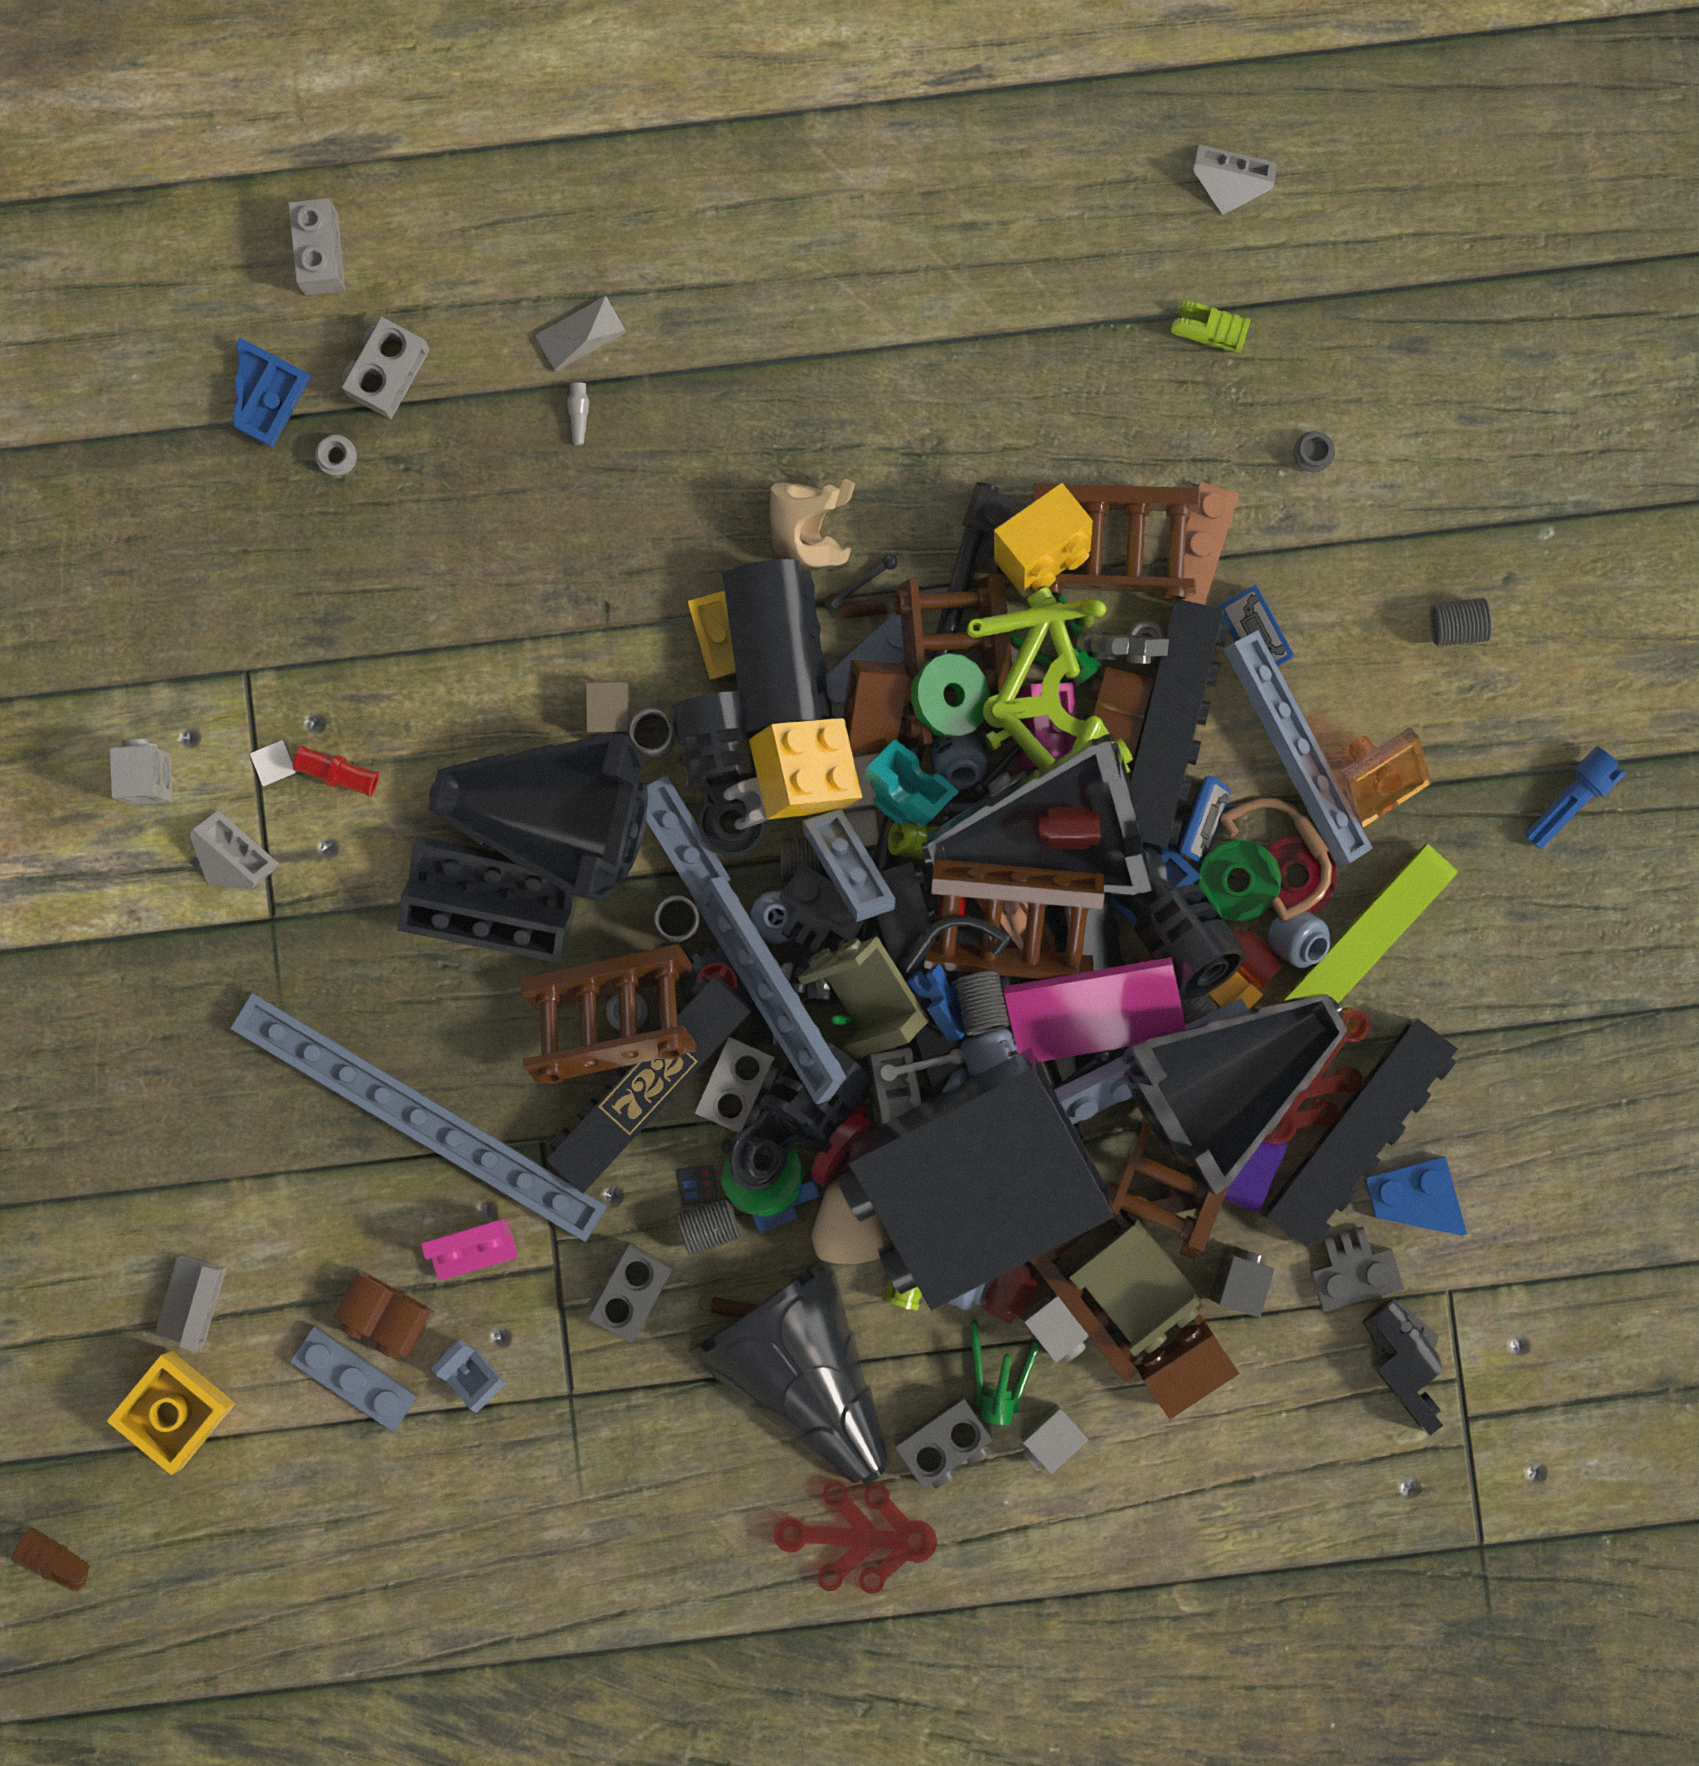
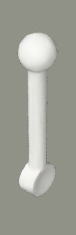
M956 1048L948 1055L898 1067L887 1064L881 1068L880 1077L884 1081L890 1082L900 1074L951 1062L955 1065H960L965 1060L962 1050Z

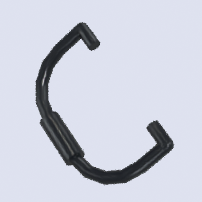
M970 915L949 916L935 922L926 932L919 934L899 965L901 968L900 974L907 983L910 974H914L935 942L934 937L940 931L952 926H969L997 939V942L991 949L995 956H1000L1011 939L1010 935L996 926ZM927 1016L929 1021L925 1026L940 1035H944L934 1022V1019Z

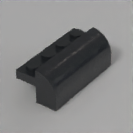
M793 559L758 561L722 572L744 733L757 735L771 724L831 719L832 704L826 689V663L822 656L820 642L821 626L816 614L814 600L815 585L811 578V572L800 569L799 560Z
M416 836L412 845L409 880L401 894L397 931L560 963L568 943L577 897L571 896L532 870L520 867L500 852Z

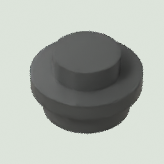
M1310 431L1303 434L1295 443L1294 459L1303 470L1313 473L1320 472L1332 463L1335 456V447L1330 437L1319 431Z

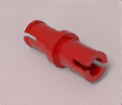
M300 746L293 761L294 771H300L325 780L327 786L336 788L339 785L365 794L368 797H372L379 782V772H373L350 764L343 756L336 755L333 758L307 749L305 746Z

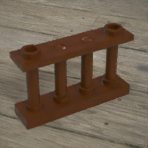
M1034 483L1033 501L1035 502L1059 484ZM1064 484L1093 520L1091 551L1085 561L1084 575L1059 573L1055 576L1056 580L1049 587L1053 596L1063 595V589L1162 592V598L1171 600L1186 599L1187 593L1196 594L1197 585L1195 578H1183L1186 519L1191 517V512H1201L1200 488ZM1108 510H1125V515L1129 516L1126 576L1101 575L1104 516L1108 515ZM1150 511H1166V516L1170 517L1167 578L1142 577L1145 517L1149 516Z
M1004 574L988 575L976 582V587L973 591L919 594L918 578H910L898 585V590L894 596V607L896 614L901 615L905 671L908 678H911L913 682L915 675L919 674L920 669L923 667L922 665L925 663L924 651L977 648L983 654L984 668L981 671L985 675L990 697L998 695L1012 667L1010 632L978 638L970 637L967 632L923 634L921 610L974 608L976 612H979V619L1008 614ZM949 685L944 689V691H955ZM910 698L908 702L909 714L905 717V731L907 737L912 739V749L922 748L932 744V732H930L932 730L926 724H922L916 717ZM984 719L974 731L985 730L987 734L994 731L995 734H998L1004 729L992 727ZM1009 736L1000 743H1008L1013 741V739Z
M934 859L931 894L943 896L941 920L949 916L959 915L960 898L963 897L983 898L986 900L984 921L999 929L1003 902H1026L1028 904L1023 949L1005 948L1000 956H995L991 949L997 942V939L983 932L981 945L956 943L958 926H952L940 931L939 942L935 941L925 955L924 968L931 969L932 966L940 964L945 973H953L955 971L971 973L996 971L999 973L998 975L1050 979L1094 971L1093 956L1082 955L1088 910L1091 908L1103 909L1104 874ZM1049 904L1069 906L1071 908L1065 953L1040 951L1045 906Z
M676 944L521 978V993L536 1011L540 1010L542 1055L523 1059V1067L538 1084L551 1085L560 1083L566 1078L661 1058L668 1060L677 1059L685 1053L697 1051V1043L683 1025L677 1026L675 983L679 980L692 978V964L681 947ZM658 985L661 1030L637 1034L635 992L642 988ZM619 993L621 1038L598 1043L596 1000L600 997ZM579 1002L581 1047L558 1051L557 1009L563 1005Z
M1142 1116L1116 1184L1110 1181L1107 1186L1111 1195L1114 1215L1116 1217L1119 1210L1122 1209L1177 1233L1178 1239L1183 1240L1179 1254L1195 1260L1205 1250L1228 1186L1217 1195L1211 1194L1200 1187L1189 1176L1141 1156L1149 1134L1154 1135ZM1134 1171L1193 1196L1192 1201L1198 1203L1193 1217L1189 1215L1186 1218L1180 1217L1126 1193Z
M1120 1209L1113 1221L1122 1231L1129 1224L1120 1212L1123 1210ZM1087 1231L1030 1260V1262L1126 1383L1139 1373L1132 1364L1138 1358L1129 1350L1131 1342L1129 1340L1125 1342L1121 1339L1118 1343H1115L1106 1331L1112 1326L1110 1323L1112 1319L1102 1307L1099 1309L1095 1306L1090 1310L1080 1298L1086 1293L1084 1290L1086 1287L1079 1290L1069 1278L1071 1273L1064 1278L1054 1265L1061 1260L1058 1256L1089 1232ZM1200 1302V1305H1199L1198 1307H1196L1198 1310H1200L1201 1308H1203V1305L1201 1304V1302ZM1198 1314L1192 1321L1199 1325L1204 1319Z

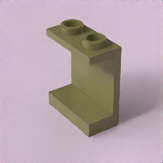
M878 937L860 942L858 938L852 939L834 952H831L829 948L824 949L808 960L810 967L798 977L802 985L825 977L829 981L859 1029L842 1046L844 1052L853 1060L909 1043L929 1021L926 1013Z
M1135 1219L1075 1267L1069 1277L1079 1290L1086 1287L1131 1342L1129 1350L1134 1356L1143 1349L1148 1354L1151 1353L1167 1339L1164 1334L1176 1323L1180 1328L1184 1327L1200 1313L1196 1307L1200 1305L1202 1296L1138 1219Z

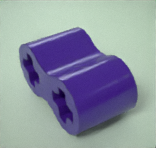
M1267 1134L1234 1181L1228 1186L1224 1201L1257 1214L1282 1161L1287 1142Z

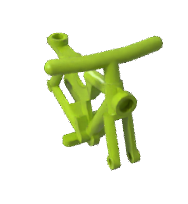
M1048 586L1026 598L1031 606L1028 610L974 619L967 627V633L972 638L1030 628L999 694L990 697L985 702L982 710L983 717L990 726L1003 728L1004 730L998 734L992 731L984 736V740L989 749L994 751L1002 746L1000 743L1002 740L1010 736L1040 770L1056 760L1019 719L1047 715L1058 729L1077 738L1072 750L1088 740L1097 739L1102 735L1109 734L1102 720L1097 716H1091L1086 721L1070 716L1061 706L1058 697L1059 683L1063 675L1075 678L1080 672V667L1064 624L1065 620L1078 618V622L1082 627L1089 628L1094 623V617L1099 618L1105 614L1106 606L1103 602L1091 597L1071 603H1057ZM973 626H977L979 631H974ZM1049 629L1058 658L1050 664L1042 681L1041 695L1015 699ZM1120 738L1112 742V744L1118 743L1128 773L1130 769L1126 763L1133 760L1126 744Z

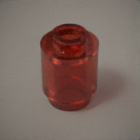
M1048 807L1047 816H1039V841H1047L1048 849H1089V845H1099V811H1089L1088 807Z
M1237 928L1232 933L1242 945L1247 955L1243 965L1237 972L1249 984L1253 983L1260 989L1281 969L1282 965L1276 960L1278 955L1250 928L1244 933Z
M1022 1264L994 1278L984 1296L987 1301L983 1309L1012 1325L1016 1316L1021 1317L1039 1284L1038 1281L1033 1279L1036 1271Z

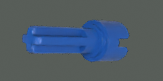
M1595 746L1573 769L1575 780L1526 831V839L1536 848H1543L1593 796L1596 798L1599 796L1605 797L1627 772L1624 769L1617 768L1618 761L1599 746Z

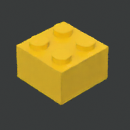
M1061 483L994 530L995 562L1025 598L1033 591L1037 592L1046 586L1050 587L1056 580L1055 576L1066 568H1069V570L1076 569L1087 560L1091 551L1093 520L1065 485Z
M844 718L771 724L749 739L767 819L825 814L838 809L843 810L862 798Z
M170 1351L162 1354L107 1422L172 1475L183 1469L236 1403L175 1352Z

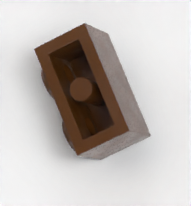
M851 660L843 711L851 751L881 753L894 739L899 742L903 741L905 736V718L902 717L904 702L910 701L912 681L911 678H908L907 673L900 664Z
M1205 1321L1199 1325L1194 1324L1184 1328L1177 1335L1176 1340L1164 1348L1159 1347L1151 1353H1147L1142 1358V1362L1135 1366L1142 1380L1169 1420L1240 1374Z

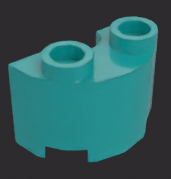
M895 739L866 768L864 777L865 782L871 781L872 787L877 794L873 799L875 805L887 817L901 825H904L909 820L920 823V827H924L959 792L942 775L937 773L928 775L919 768V759L916 754L906 749Z

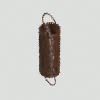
M883 598L842 603V618L886 614V599L894 598H885V601Z
M713 1297L711 1298L710 1310L715 1314L741 1318L757 1305Z

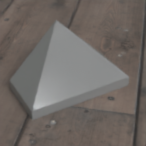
M1198 144L1193 171L1221 214L1224 215L1273 189L1277 163Z
M604 296L541 331L535 337L556 372L623 335L626 331L607 297Z
M219 810L196 826L190 833L207 885L252 889L277 869L279 865L275 859Z

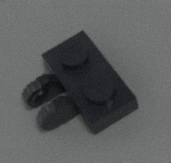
M984 486L975 487L962 525L982 533L974 560L976 564L983 567L989 564L994 553V530L1024 510L1028 505ZM997 565V573L1004 574V576H1006L1005 573L1001 570V568Z

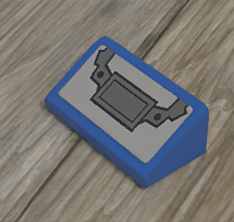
M1256 584L1217 606V608L1224 609L1223 621L1230 623L1229 632L1235 642L1259 630L1277 667L1294 658L1293 651Z
M1208 775L1201 780L1175 850L1182 858L1198 864H1202L1205 856L1209 853L1220 823V817L1224 812L1230 795V788L1213 776Z

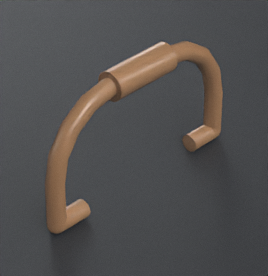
M1261 797L1245 802L1221 815L1220 821L1229 836L1233 837L1239 833L1233 823V820L1259 808H1276L1289 814L1295 821L1296 829L1314 858H1318L1321 865V881L1315 892L1305 900L1288 909L1285 908L1280 898L1271 901V905L1282 921H1286L1310 909L1324 897L1331 884L1332 866L1327 855L1329 849L1309 817L1303 816L1294 805L1279 798Z

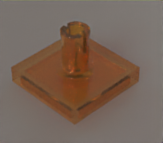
M1411 727L1378 748L1367 736L1357 738L1349 746L1350 756L1356 762L1340 772L1351 808L1362 827L1367 826L1432 784L1420 738Z

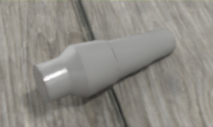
M570 383L567 406L571 421L572 440L574 445H583L589 410L586 383Z

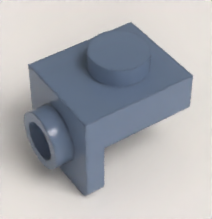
M462 1340L446 1348L441 1353L439 1361L431 1369L437 1377L445 1380L470 1410L476 1413L506 1384L505 1380L481 1352Z

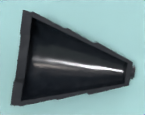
M613 733L601 734L555 746L549 744L508 756L500 753L438 769L435 782L431 786L429 793L430 804L428 810L477 843L488 848H494L520 867L532 870L571 896L589 900H601L614 893L612 885L616 880L624 881L641 845L646 823L648 791L647 783L640 782L638 768H642L644 763L639 749L630 737L625 734Z
M1110 733L1102 735L1097 739L1088 740L1041 770L1036 769L996 796L987 795L928 833L927 842L922 843L926 866L928 868L933 867L934 859L1095 873L1104 874V892L1135 895L1139 892L1152 891L1146 850H1143L1139 815L1118 743L1112 744L1115 741L1114 735Z
M1317 993L1252 1007L1245 1014L1203 1022L1197 1027L1144 1039L1123 1053L1122 1062L1125 1065L1130 1063V1069L1124 1072L1125 1079L1141 1114L1164 1149L1173 1160L1178 1158L1179 1161L1185 1162L1191 1167L1186 1170V1173L1194 1182L1211 1194L1217 1195L1226 1186L1231 1185L1266 1135L1272 1133L1299 1092L1308 1088L1347 1032L1341 1020L1343 1012L1334 998L1328 996V994Z
M820 1259L793 1278L784 1288L725 1329H720L689 1351L693 1359L698 1362L700 1368L749 1402L751 1408L791 1434L793 1442L852 1483L862 1480L866 1486L885 1472L882 1465L887 1461V1453L871 1386L865 1383L854 1332L850 1330L836 1273L831 1268L829 1262Z

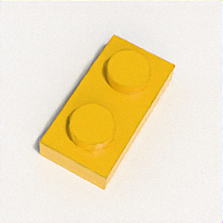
M725 591L688 601L710 682L736 675Z

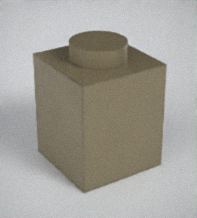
M628 682L586 683L587 733L589 736L593 737L606 733L625 734L628 736V725L631 720V687Z

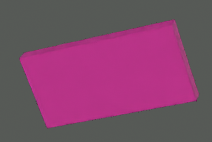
M1171 957L1004 986L1005 1001L1018 1053L1031 1048L1039 1062L1129 1047L1138 1044L1144 1039L1186 1029Z

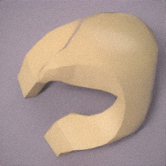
M848 479L841 480L840 488L827 485L823 487V490L800 484L775 483L770 489L769 519L772 546L778 557L799 560L800 565L816 568L840 566L846 563L851 549L841 548L831 537L826 536L823 539L819 531L827 512L845 505L851 499L855 483Z
M835 1179L827 1187L811 1234L817 1257L823 1261L836 1264H859L879 1259L878 1249L891 1243L892 1240L878 1215L876 1214L860 1222L848 1206L840 1189L838 1179Z

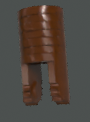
M31 1527L18 1543L11 1561L20 1564L25 1569L31 1570L32 1573L41 1576L46 1581L52 1580L64 1588L67 1587L68 1590L78 1592L82 1588H86V1579L88 1578V1569L90 1568L87 1565L88 1562H85L84 1559L81 1560L79 1556L68 1551V1547L59 1544L58 1541L50 1539L47 1535Z

